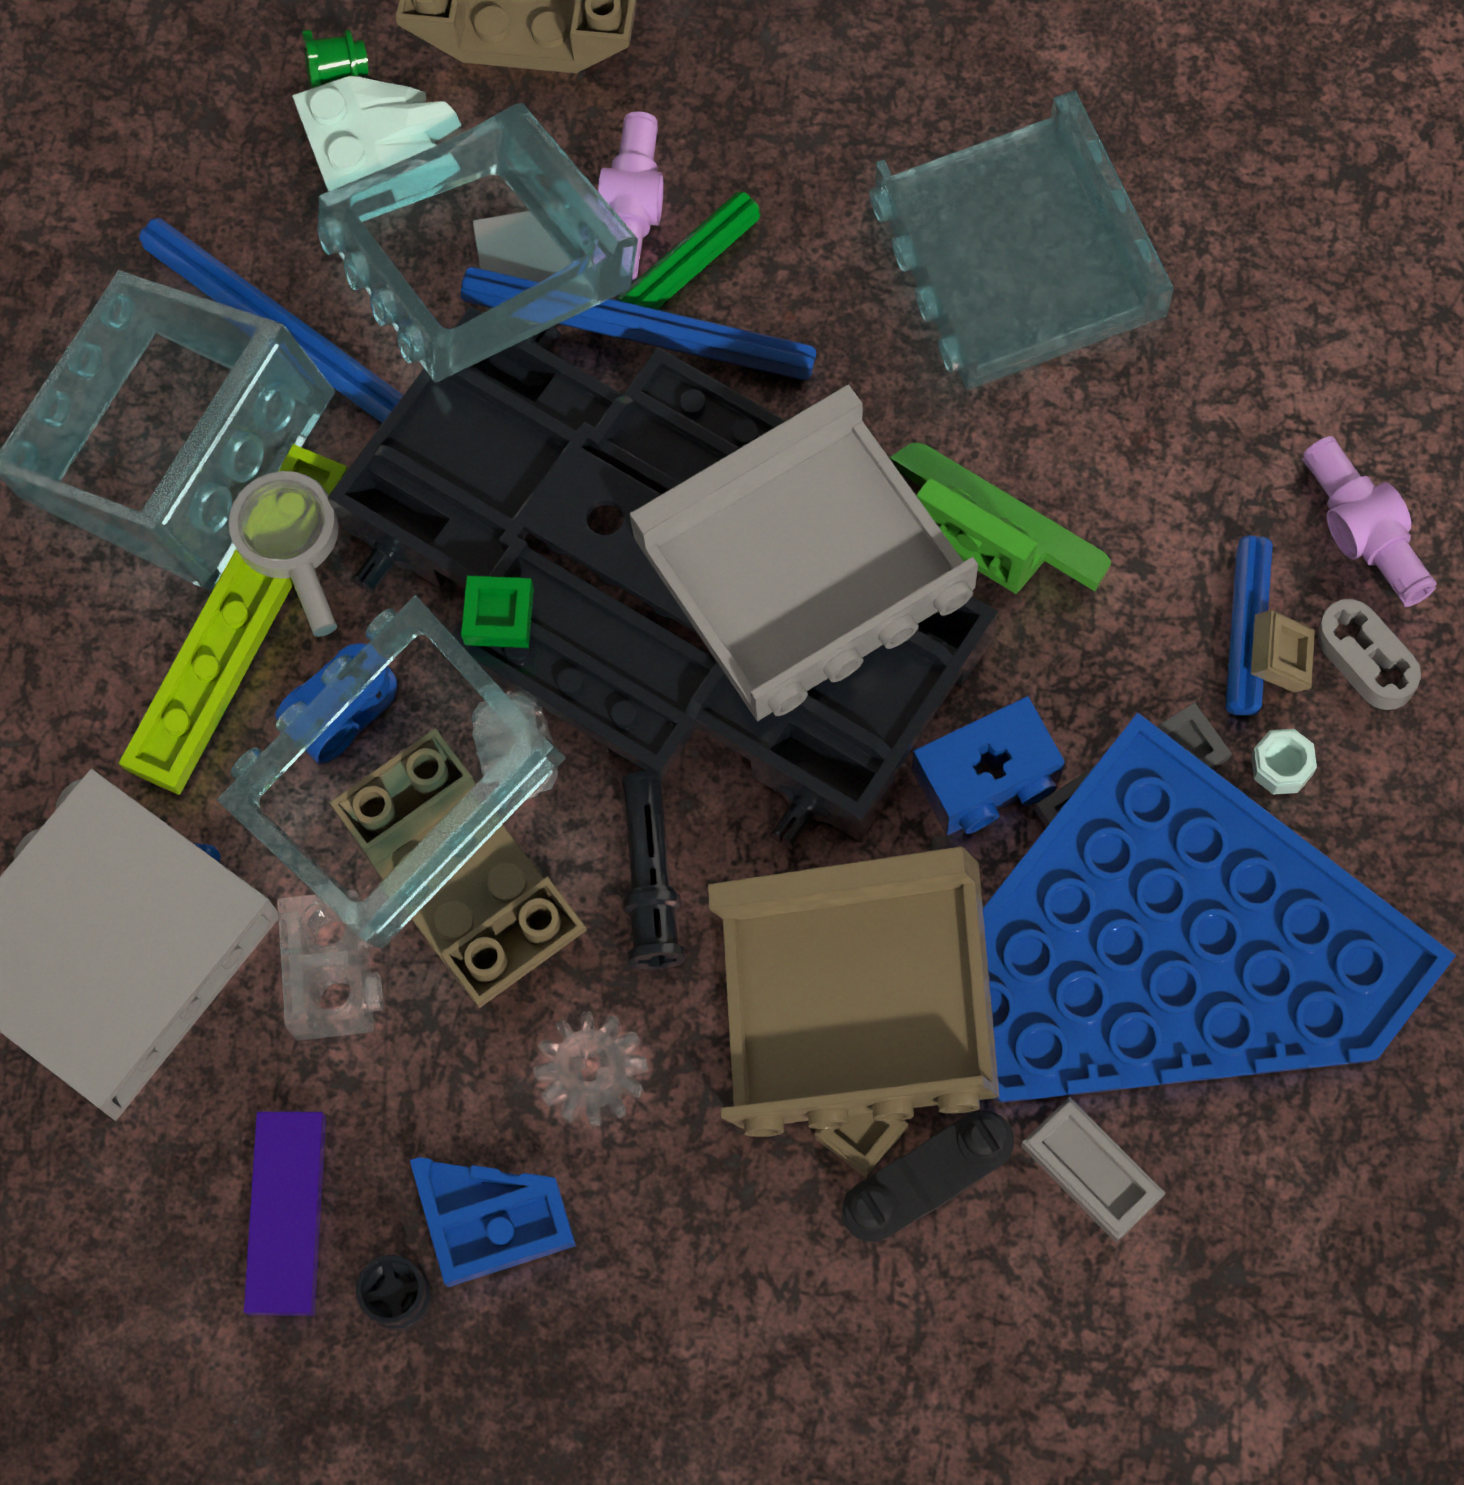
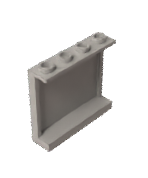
M849 384L630 513L634 540L757 721L772 712L775 716H781L792 711L807 698L808 690L828 678L831 682H837L848 677L863 663L862 657L882 645L887 649H891L902 644L917 631L918 623L934 613L939 612L944 616L956 611L968 602L973 595L972 590L976 586L978 563L974 557L964 562L862 421L863 403Z
M90 769L82 780L73 781L63 790L56 802V811L40 830L35 829L21 840L14 852V861L0 876V1032L116 1121L281 915L267 897L96 771Z

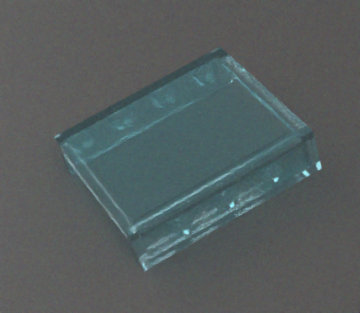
M1076 90L1053 98L1051 117L895 175H891L884 159L876 162L875 187L869 189L874 213L880 223L889 222L895 235L892 238V247L898 265L903 272L912 271L919 286L915 288V297L919 310L927 323L935 321L942 338L938 339V345L943 362L950 373L959 372L966 390L1167 316L1174 287Z

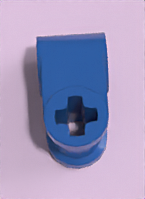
M362 643L348 645L340 650L312 678L299 685L287 695L277 708L275 714L276 721L317 764L328 763L342 754L366 727L391 707L396 700L399 690L397 678L390 667L387 666L380 651L371 645ZM352 661L354 666L349 668L348 663ZM362 674L371 679L374 678L367 686L356 681ZM380 691L381 696L377 698L375 695Z

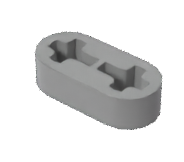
M1343 599L1329 606L1322 616L1316 633L1317 642L1322 652L1364 700L1373 707L1392 710L1404 706L1415 693L1421 679L1420 665L1414 655L1365 603L1354 599ZM1338 621L1344 626L1351 625L1353 622L1359 625L1361 629L1356 637L1357 641L1351 636L1344 637L1342 640L1335 636L1334 633L1339 625ZM1380 668L1386 673L1392 672L1394 669L1401 672L1403 676L1398 683V687L1392 683L1382 687L1377 683L1376 679L1381 672Z

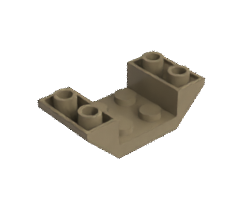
M399 0L396 21L400 27L462 63L578 73L629 47L637 0Z
M436 728L329 802L380 878L449 972L479 1008L587 931L586 926L549 877L543 878L480 795L472 775Z

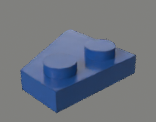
M422 1157L410 1160L443 1281L447 1287L577 1246L556 1178L528 1173L520 1175L504 1173L495 1168L475 1165L464 1167L444 1164Z

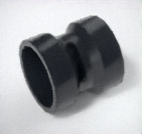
M382 1255L370 1261L361 1271L356 1283V1298L361 1310L378 1325L391 1331H407L418 1326L427 1317L433 1303L432 1287L428 1278L409 1259L398 1255ZM407 1294H408V1297H407L406 1301L401 1305V1303L405 1300V1298H406V1296H407Z

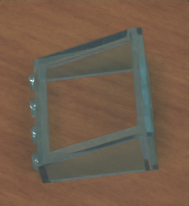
M118 270L0 449V479L21 499L194 585L212 591L236 549L229 532V514L236 497L253 480L269 473L278 472L293 444L302 447L336 391L284 324ZM158 334L231 369L146 505L139 512L60 482V480L154 335ZM261 498L250 509L249 513L247 514L243 526V534L246 531L250 521L252 520L263 498Z

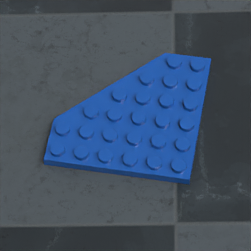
M1137 712L983 907L1000 1097L994 1099L999 1103L1372 1062L1381 1056L1456 957V954Z

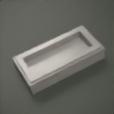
M1070 1097L1021 1144V1147L1115 1243L1166 1194Z

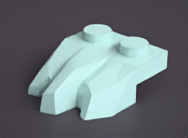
M347 76L292 95L333 204L388 185L391 195L395 196L429 184L457 166L456 160L446 147L436 145L435 142L462 125L456 112L445 101L425 103L426 92L357 76Z

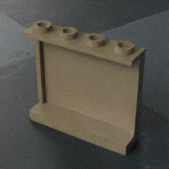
M963 847L708 884L709 910L723 919L734 1106L721 1108L722 1119L744 1129L746 1136L765 1137L784 1133V1124L808 1121L809 1128L833 1129L847 1126L849 1124L848 1116L873 1113V1119L877 1121H899L914 1117L913 1108L938 1105L939 1112L966 1113L980 1109L979 1100L1000 1098L979 863Z

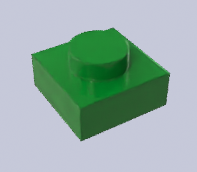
M467 576L461 632L464 645L529 648L534 593L532 579Z

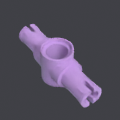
M631 112L625 115L619 155L612 160L611 168L601 169L599 178L598 220L603 221V227L608 232L603 274L607 279L619 283H629L637 279L642 240L649 234L650 225H659L662 213L663 173L658 172V167L653 161L658 122L653 115L645 112Z
M1333 436L1325 437L1312 444L1305 451L1304 458L1302 459L1329 497L1327 507L1329 508L1327 524L1338 548L1349 559L1355 560L1362 556L1368 565H1376L1405 607L1413 606L1431 595L1436 588L1437 582L1408 544L1411 540V535L1409 534L1411 518L1407 506L1398 491L1388 482H1382L1375 486L1370 477H1361Z

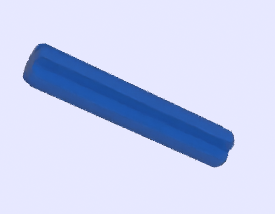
M1248 535L1241 537L1236 551L1225 706L1227 712L1233 715L1255 716L1259 713L1262 706L1264 679L1251 674L1255 614L1266 612L1269 608L1273 544L1269 538Z

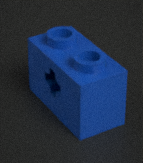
M1029 696L913 750L912 772L947 836L962 828L966 834L977 832L995 822L1000 816L998 811L1018 801H1021L1023 806H1030L1048 797L1057 789L1055 783L1060 782L1065 761ZM986 764L991 771H997L1002 768L1001 778L995 780L989 772L979 774L980 765Z

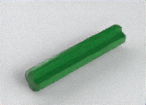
M744 191L736 192L617 297V300L653 309L660 308L759 220L760 208L756 201Z

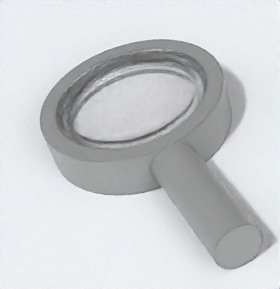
M292 471L269 473L250 482L236 497L229 514L231 539L243 561L256 572L273 578H291L313 635L316 637L328 635L336 630L337 624L315 568L329 556L334 548L338 536V518L329 503L328 493L311 477Z

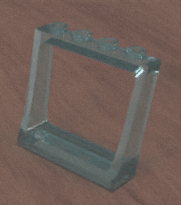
M523 103L514 104L481 124L441 144L319 195L318 237L323 250L328 255L340 254L344 260V272L350 287L353 290L366 289L370 295L371 310L376 322L380 326L392 324L397 331L398 346L404 360L407 363L419 361L435 383L631 289L638 238ZM489 175L501 176L572 263L547 279L461 326L453 329L443 328L362 222Z
M416 595L398 613L390 608L383 611L371 622L365 634L370 642L353 659L349 655H343L329 665L321 677V683L325 688L309 705L304 701H299L290 706L280 716L276 723V729L281 734L263 752L258 747H255L237 760L230 773L235 781L217 799L223 807L299 877L365 943L383 949L566 759L558 748ZM425 635L515 734V742L511 749L366 899L360 902L261 810L259 802L268 788L414 638Z

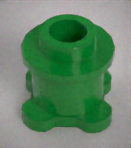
M350 29L344 30V36L313 39L311 30L302 31L307 79L311 89L347 76H368V62L364 41H353Z

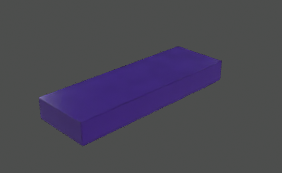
M257 1112L244 1300V1313L248 1316H315L326 1115L323 1112Z

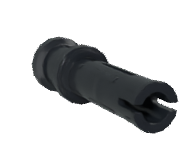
M647 771L629 773L622 780L625 795L627 842L632 890L626 893L623 905L624 912L631 916L633 949L627 953L629 966L641 970H657L682 964L686 961L685 947L678 944L676 912L681 908V897L677 893V889L670 886L667 835L661 786L663 779L661 780Z

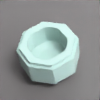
M1295 729L1269 730L1255 746L1251 754L1253 779L1272 794L1298 793L1317 768L1314 744Z

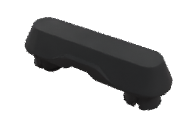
M979 1110L973 1112L928 1139L905 1156L893 1161L855 1185L846 1194L842 1203V1219L846 1229L854 1237L865 1242H878L890 1237L961 1194L1010 1158L1014 1148V1133L1010 1124L1001 1115L992 1111Z

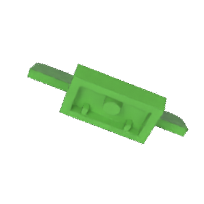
M910 443L889 457L900 474L922 486L916 495L963 562L974 557L978 563L977 571L1013 593L1017 594L1044 561L1093 591L1097 590L1111 565L1110 558L1105 552L931 447L922 443Z

